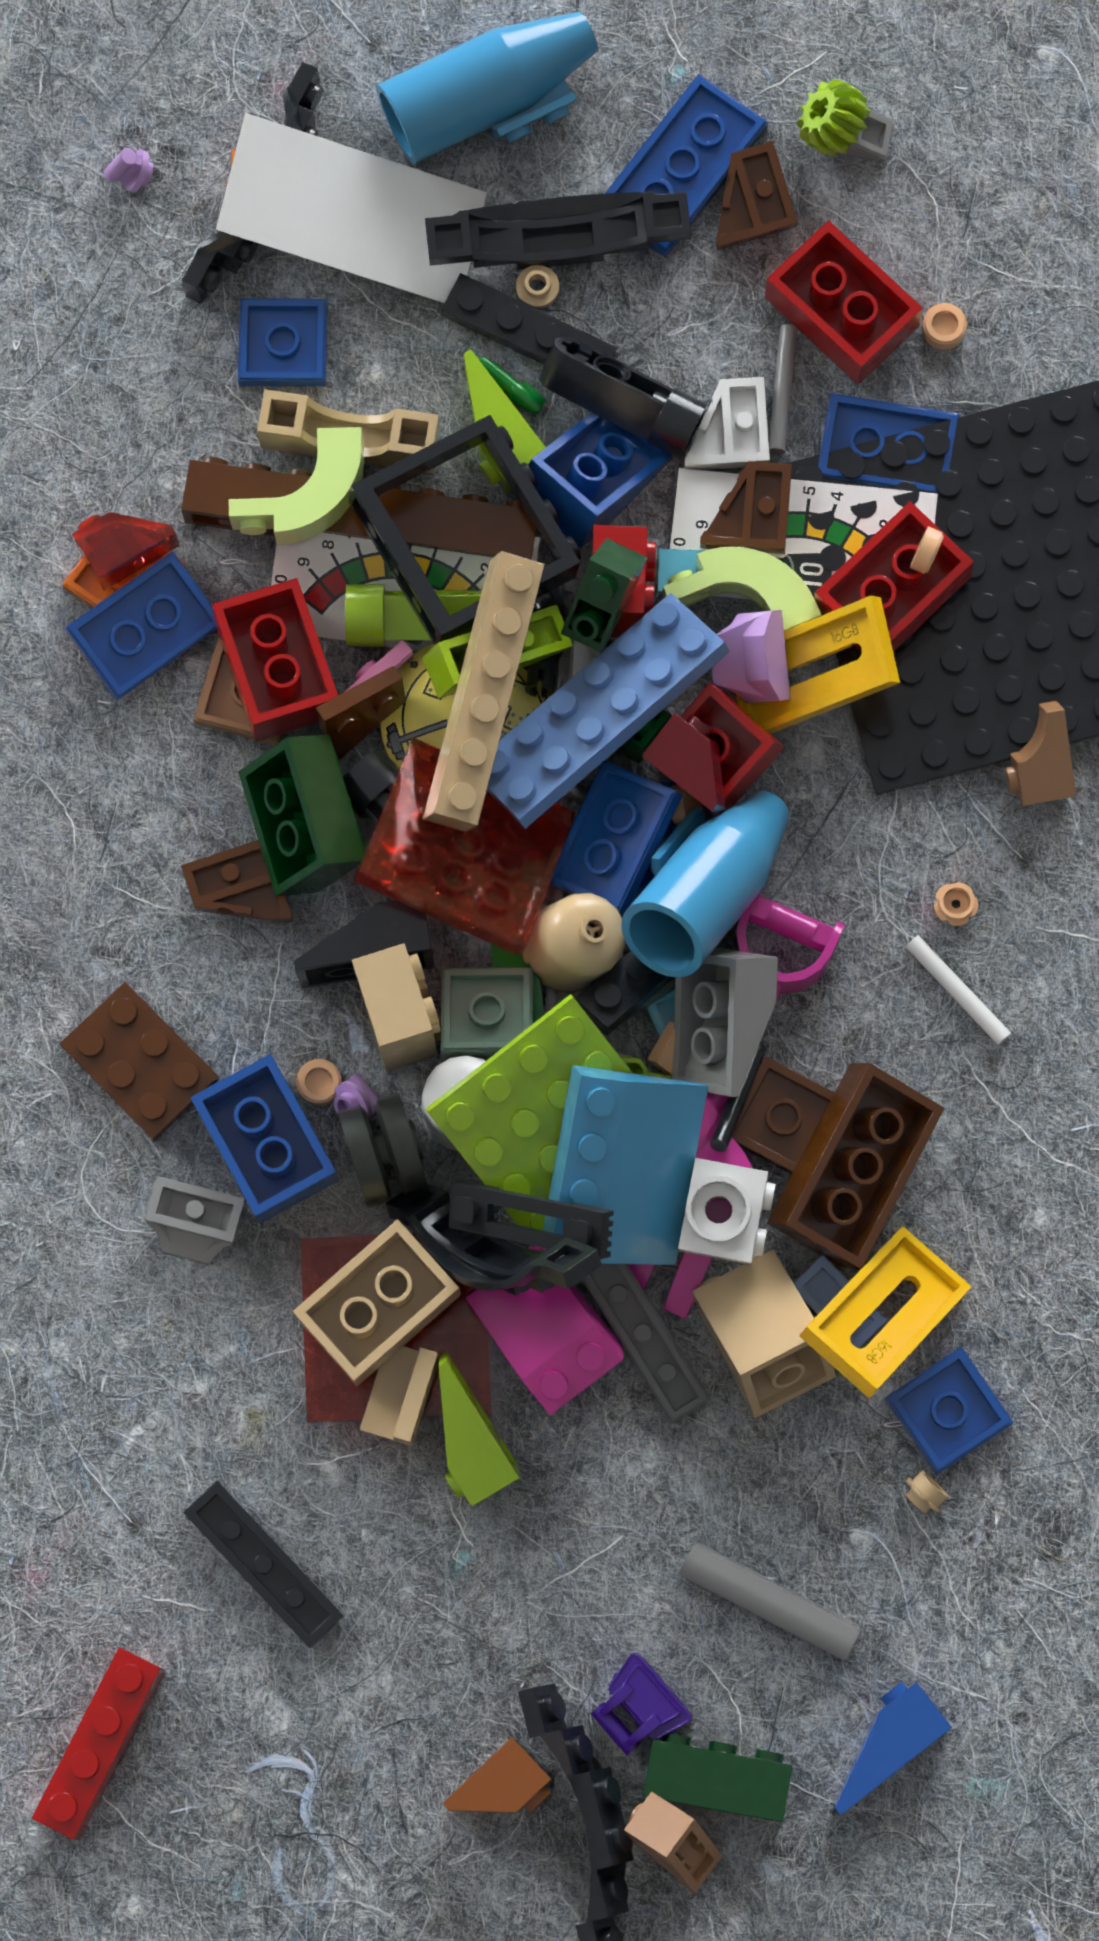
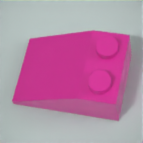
M533 1245L528 1247V1249L544 1251L542 1247ZM555 1285L543 1292L530 1288L518 1295H513L503 1290L487 1291L474 1289L465 1297L522 1382L549 1415H552L623 1360V1345L575 1286L566 1289Z

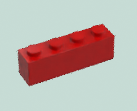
M121 1647L117 1649L32 1816L33 1820L72 1840L81 1839L166 1672L165 1669Z

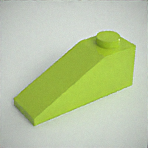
M471 349L464 353V365L474 423L491 415L498 427L504 426L511 436L514 445L512 451L520 464L525 462L529 465L531 459L546 448L473 351ZM484 443L478 445L481 460L478 467L490 485L494 486L498 483L506 494L509 493L512 489Z
M557 605L532 612L518 669L570 649L573 646L571 639L561 634L564 621ZM471 632L437 643L422 657L438 699L456 693Z
M446 1351L439 1355V1378L447 1468L449 1469L445 1477L458 1498L465 1495L470 1505L474 1506L519 1479V1465L450 1354Z

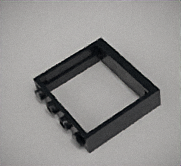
M491 415L351 485L349 504L434 645L470 633L479 601L452 615L448 614L378 496L484 443L555 560L544 566L536 598L575 579L581 563L579 561L581 553L576 542L571 536H564L557 525L559 518L554 506L548 499L542 500L535 489L536 480L532 470L525 462L520 464L512 451L514 445L511 436L504 426L498 427Z

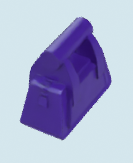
M639 1653L630 1654L619 1672H615L613 1681L611 1680V1684L608 1685L609 1688L607 1689L610 1691L609 1694H612L611 1698L606 1703L603 1702L591 1713L592 1717L626 1756L640 1745L639 1741L648 1736V1739H652V1741L662 1739L663 1736L669 1733H677V1729L690 1723L693 1719V1715ZM619 1705L640 1726L633 1734L613 1712Z

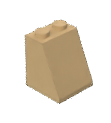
M774 1249L763 1254L762 1257L753 1256L751 1265L742 1264L740 1267L722 1276H714L707 1279L701 1287L692 1291L699 1313L754 1418L836 1377L833 1366L799 1337L814 1317Z

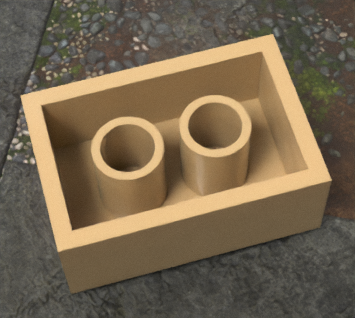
M405 943L353 959L352 964L386 1072L437 1056L435 1042L441 1041V1029L432 997H429L425 976L418 954L409 956Z
M397 1219L293 1310V1313L356 1386H359L453 1303L461 1293L454 1281Z

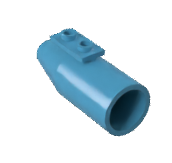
M581 12L493 28L377 84L376 91L386 120L407 159L415 165L489 128L493 130L491 135L494 141L506 136L508 143H511L530 134L532 131L529 125L542 118L545 119L548 125L569 115L570 111L567 106L574 103L577 97L574 91L570 92L565 79L598 52V44L591 26Z
M758 791L707 822L704 820L703 809L694 807L684 820L676 826L673 833L662 846L656 850L655 854L651 857V871L655 877L625 911L621 924L626 944L644 965L657 973L669 977H686L698 970L762 891L767 882L790 816L789 810L782 799L771 792Z

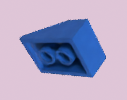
M591 412L533 457L528 466L534 474L536 480L535 489L542 500L548 499L554 506L559 518L557 525L566 537L571 536L581 549L593 539L594 525H609L672 460L673 456L648 444L647 440Z

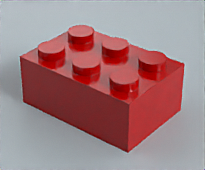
M829 220L780 265L766 281L765 298L857 385L875 370L920 325L923 307Z
M909 501L815 591L814 599L821 615H824L868 596L881 597L894 652L971 578L974 561L943 533V540L928 573L925 572L923 574L910 568L927 527L929 526L938 531L941 530ZM853 644L862 653L861 646Z
M298 578L212 604L214 623L255 742L318 723L316 707L337 697L338 693Z

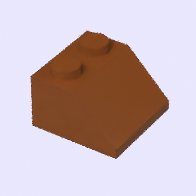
M511 1737L442 1804L452 1812L518 1814L525 1807L532 1813L551 1795L546 1786L552 1780Z

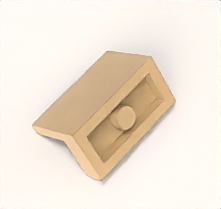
M402 1347L382 1364L376 1375L360 1431L413 1447L438 1368L439 1354L421 1347L419 1351Z

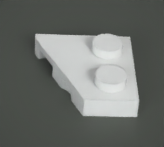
M764 377L720 379L712 396V402L708 411L704 414L692 447L685 457V469L742 468L746 465L747 461L770 462Z

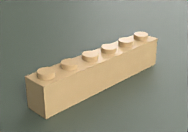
M501 551L489 561L425 808L424 820L465 832L478 825L545 565L543 563Z

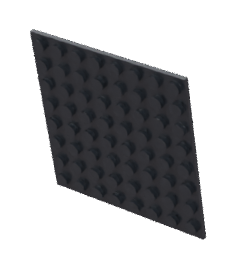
M1099 380L959 417L957 419L950 468L943 472L945 454L950 447L948 433L951 420L910 430L923 435L924 443L918 437L912 435L903 437L899 442L894 441L901 433L884 437L885 442L882 451L872 458H863L861 455L854 453L850 447L829 452L827 468L839 470L846 479L855 480L862 474L910 481L901 482L897 486L889 485V487L825 478L818 467L820 455L786 463L792 464L791 479L912 491L893 496L895 502L902 507L909 501L915 504L919 499V492L938 494L935 525L974 561L971 578L893 652L900 683L850 703L876 795L1010 760L1009 753L1020 751L1032 738L1038 723L1040 703L1057 701L1065 709L1069 744L1099 736ZM880 439L855 446L863 453H871L879 447ZM923 449L927 453L921 462L914 465L905 464L906 460L919 458L923 453ZM911 482L935 485L937 492L919 490ZM874 500L850 507L855 516L869 518L875 513L877 503ZM833 511L811 515L808 516V521L813 528L824 530L832 525L834 513ZM875 534L867 536L864 539L862 546L867 541H869ZM829 545L821 551L820 563L826 570L837 571L845 564L846 554L841 547ZM854 645L837 652L836 657L839 667L858 660L862 653Z

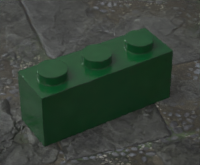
M672 1733L663 1736L662 1741H652L643 1797L647 1798L653 1792L668 1802L783 1822L793 1766L782 1763L784 1754L756 1749L755 1758L736 1755V1745L710 1741L707 1750L691 1747V1737Z

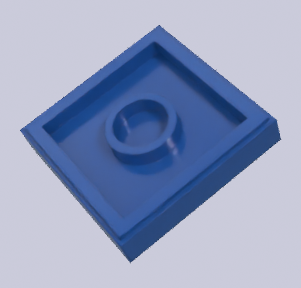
M240 298L239 386L326 387L327 299Z
M959 1347L885 1397L886 1402L936 1475L1014 1423L962 1347Z

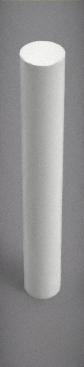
M919 935L906 945V949L997 1045H1000L1009 1037L1011 1032Z

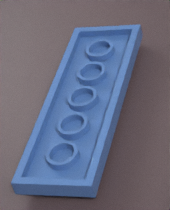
M670 593L499 740L487 791L526 829L730 652L726 643Z

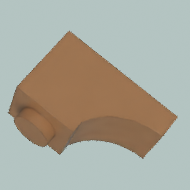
M1057 701L1040 703L1038 723L1032 738L1020 751L1009 753L1011 767L1005 768L1009 794H1015L1023 806L1076 797L1065 709Z
M653 1792L649 1794L644 1803H640L634 1808L624 1829L638 1849L653 1858L683 1887L694 1894L722 1857V1854L694 1818Z

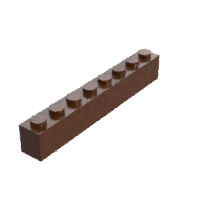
M204 457L202 461L190 460L181 512L185 523L233 530L229 519V499L283 497L300 489L313 473L300 469L289 470L288 474L271 471L270 467L258 463H247L245 467L228 465L227 461L216 457ZM400 486L378 496L407 545L487 557H495L498 553L504 551L532 560L534 538L538 537V532L519 501H507L506 505L489 503L487 498L474 494L463 495L461 499L447 497L444 492L437 489L421 488L419 492L401 490ZM351 505L337 522L322 532L370 539ZM266 529L267 531L264 535L275 536L274 529Z

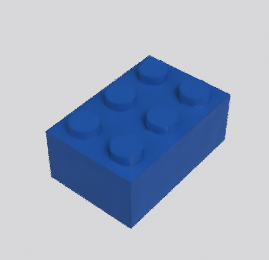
M271 1054L190 1097L259 1224L340 1181L336 1170Z

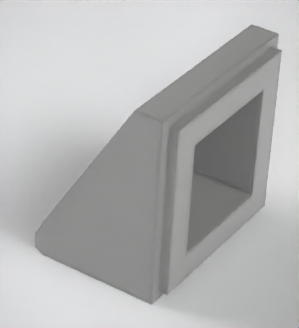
M870 110L869 116L864 120L867 129L859 133L858 143H850L845 155L883 162L887 158L894 120Z

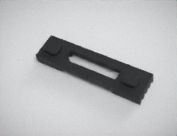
M464 1180L451 1182L449 1228L548 1249L568 1237L596 1248L600 1259L611 1257V1252L607 1251V1248L612 1245V1241H608V1237L612 1236V1231H609V1227L613 1226V1221L609 1220V1217L613 1216V1210L578 1203L570 1204L500 1190L499 1187ZM494 1205L563 1219V1234L499 1222L498 1218L494 1217V1214L498 1213V1208L494 1207Z

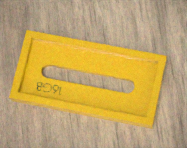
M868 596L784 631L788 672L794 668H800L847 649L853 644H859L862 649V654L858 660L789 687L791 699L746 703L738 694H736L738 704L772 734L899 684L900 679L881 597Z
M902 1226L806 1326L799 1337L870 1399L972 1286ZM908 1280L914 1283L917 1288L915 1295L865 1348H856L851 1343L850 1336L902 1281Z

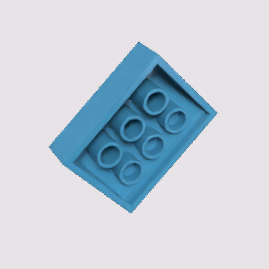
M572 1065L548 1199L614 1211L613 1216L609 1217V1220L613 1221V1226L609 1227V1231H612V1236L608 1237V1241H612V1245L607 1248V1251L611 1252V1257L600 1259L602 1264L676 1265L708 1091L707 1084ZM545 1215L543 1231L563 1234V1219Z

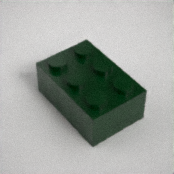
M330 734L287 737L238 771L275 897L319 892L368 860L364 849V841L360 836L351 799L346 790L339 767V759L335 753Z

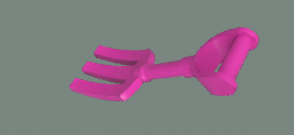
M761 891L739 918L734 940V950L750 952L745 932L749 922H752L822 952L814 964L800 972L787 974L777 972V1002L780 994L802 991L819 980L832 959L846 924L837 921L835 926L832 927L762 897ZM707 1092L695 1158L752 1168L746 1154L733 1138H731L725 1152H717L711 1148L710 1141L728 1096ZM713 1199L707 1204L705 1209L706 1216L714 1223L726 1222L731 1217L732 1206L725 1199ZM684 1252L665 1302L664 1310L684 1319L687 1318L695 1300L692 1291L701 1286L711 1263V1257ZM628 1264L644 1290L656 1265Z

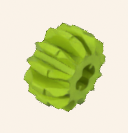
M835 78L829 83L821 81L817 92H809L808 102L800 107L803 115L796 123L801 129L799 137L808 146L823 155L827 154L833 157L838 152L846 154L850 143H858L859 133L867 129L864 120L871 112L866 106L867 98L862 95L860 90L845 81H839Z

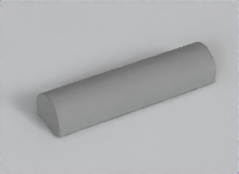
M700 1542L693 1544L678 1574L843 1661L848 1657L860 1633L858 1624Z

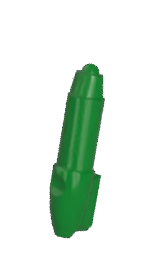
M484 356L478 357L512 402L531 413L538 414L541 411L542 406L546 403L543 395L526 381L524 383L518 382L495 361H490Z

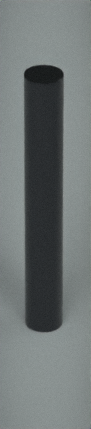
M761 1042L739 1096H728L710 1141L711 1148L717 1152H725L729 1146L766 1052V1046Z

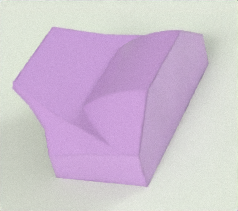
M782 610L737 614L729 626L717 633L726 643L730 652L712 667L713 685L738 694L746 703L791 699Z

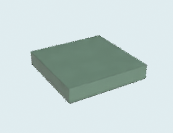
M442 968V1058L466 1055L472 1057H492L533 1024V968Z

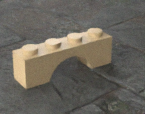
M264 389L257 427L262 449L317 456V428L362 427L364 464L385 467L439 441L441 434L439 415L396 408L389 413L381 415L351 414L325 407L307 395ZM433 468V469H431V470H429V471H427V472H425V473H432V474H434V469H435V468Z

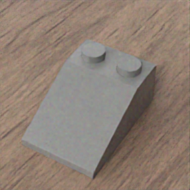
M715 948L696 972L686 977H676L674 1007L675 1041L672 1079L707 1084V1092L729 1097L739 1096L776 1004L778 957Z

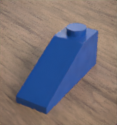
M900 1682L880 1698L885 1707L877 1712L833 1806V1810L838 1816L845 1813L952 1728L917 1682L909 1688L903 1682Z

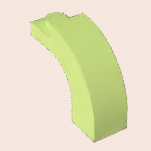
M362 427L317 428V462L312 476L305 485L283 497L229 499V519L232 529L240 530L242 534L260 535L266 533V529H274L276 543L279 546L302 542L331 527L350 507L348 501L351 485L362 480L364 470Z
M719 547L697 553L696 566L699 572L694 574L692 570L679 572L667 580L668 584L663 586V599L672 593L686 607L715 595L736 594L750 599L763 611L782 610L784 631L821 616L812 593L793 569L776 557L745 547Z

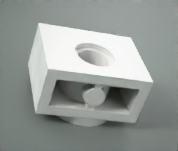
M695 1158L678 1250L680 1252L748 1265L752 1264L753 1255L762 1257L767 1229L758 1228L762 1210L771 1211L776 1185L767 1182L768 1171ZM722 1198L731 1204L732 1214L726 1222L714 1223L707 1218L705 1209L711 1200Z

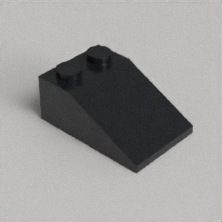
M412 892L391 894L386 897V902L375 904L294 961L301 989L357 980L352 964L353 959L405 943L409 956L418 954L423 970L434 968L423 896L414 897Z

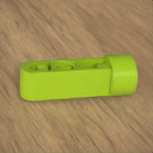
M346 584L345 631L347 647H385V640H431L402 591H385L384 584ZM435 590L448 614L452 615L479 601L482 590Z

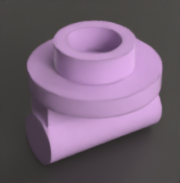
M124 148L105 168L104 176L109 182L119 181L125 183L127 191L136 193L140 187H146L150 182L153 173V163L149 162V153L147 151L139 149L135 153L130 148Z
M355 1073L335 1088L336 1096L333 1100L337 1114L338 1111L360 1105L366 1110L368 1119L377 1117L375 1104L379 1098L359 1073Z

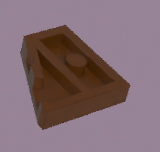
M773 141L731 153L715 244L717 251L796 228L798 221Z
M747 461L737 478V483L721 503L719 512L707 531H704L701 535L700 548L745 547L765 553L785 554L792 464Z
M392 666L316 707L320 734H330L339 760L406 702L403 679L395 667Z
M259 840L181 865L196 911L284 923L294 921L286 896L275 897Z

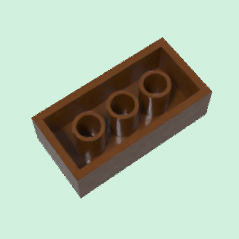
M850 1063L767 1224L819 1255H824L828 1260L842 1268L862 1269L945 1108L871 1063Z

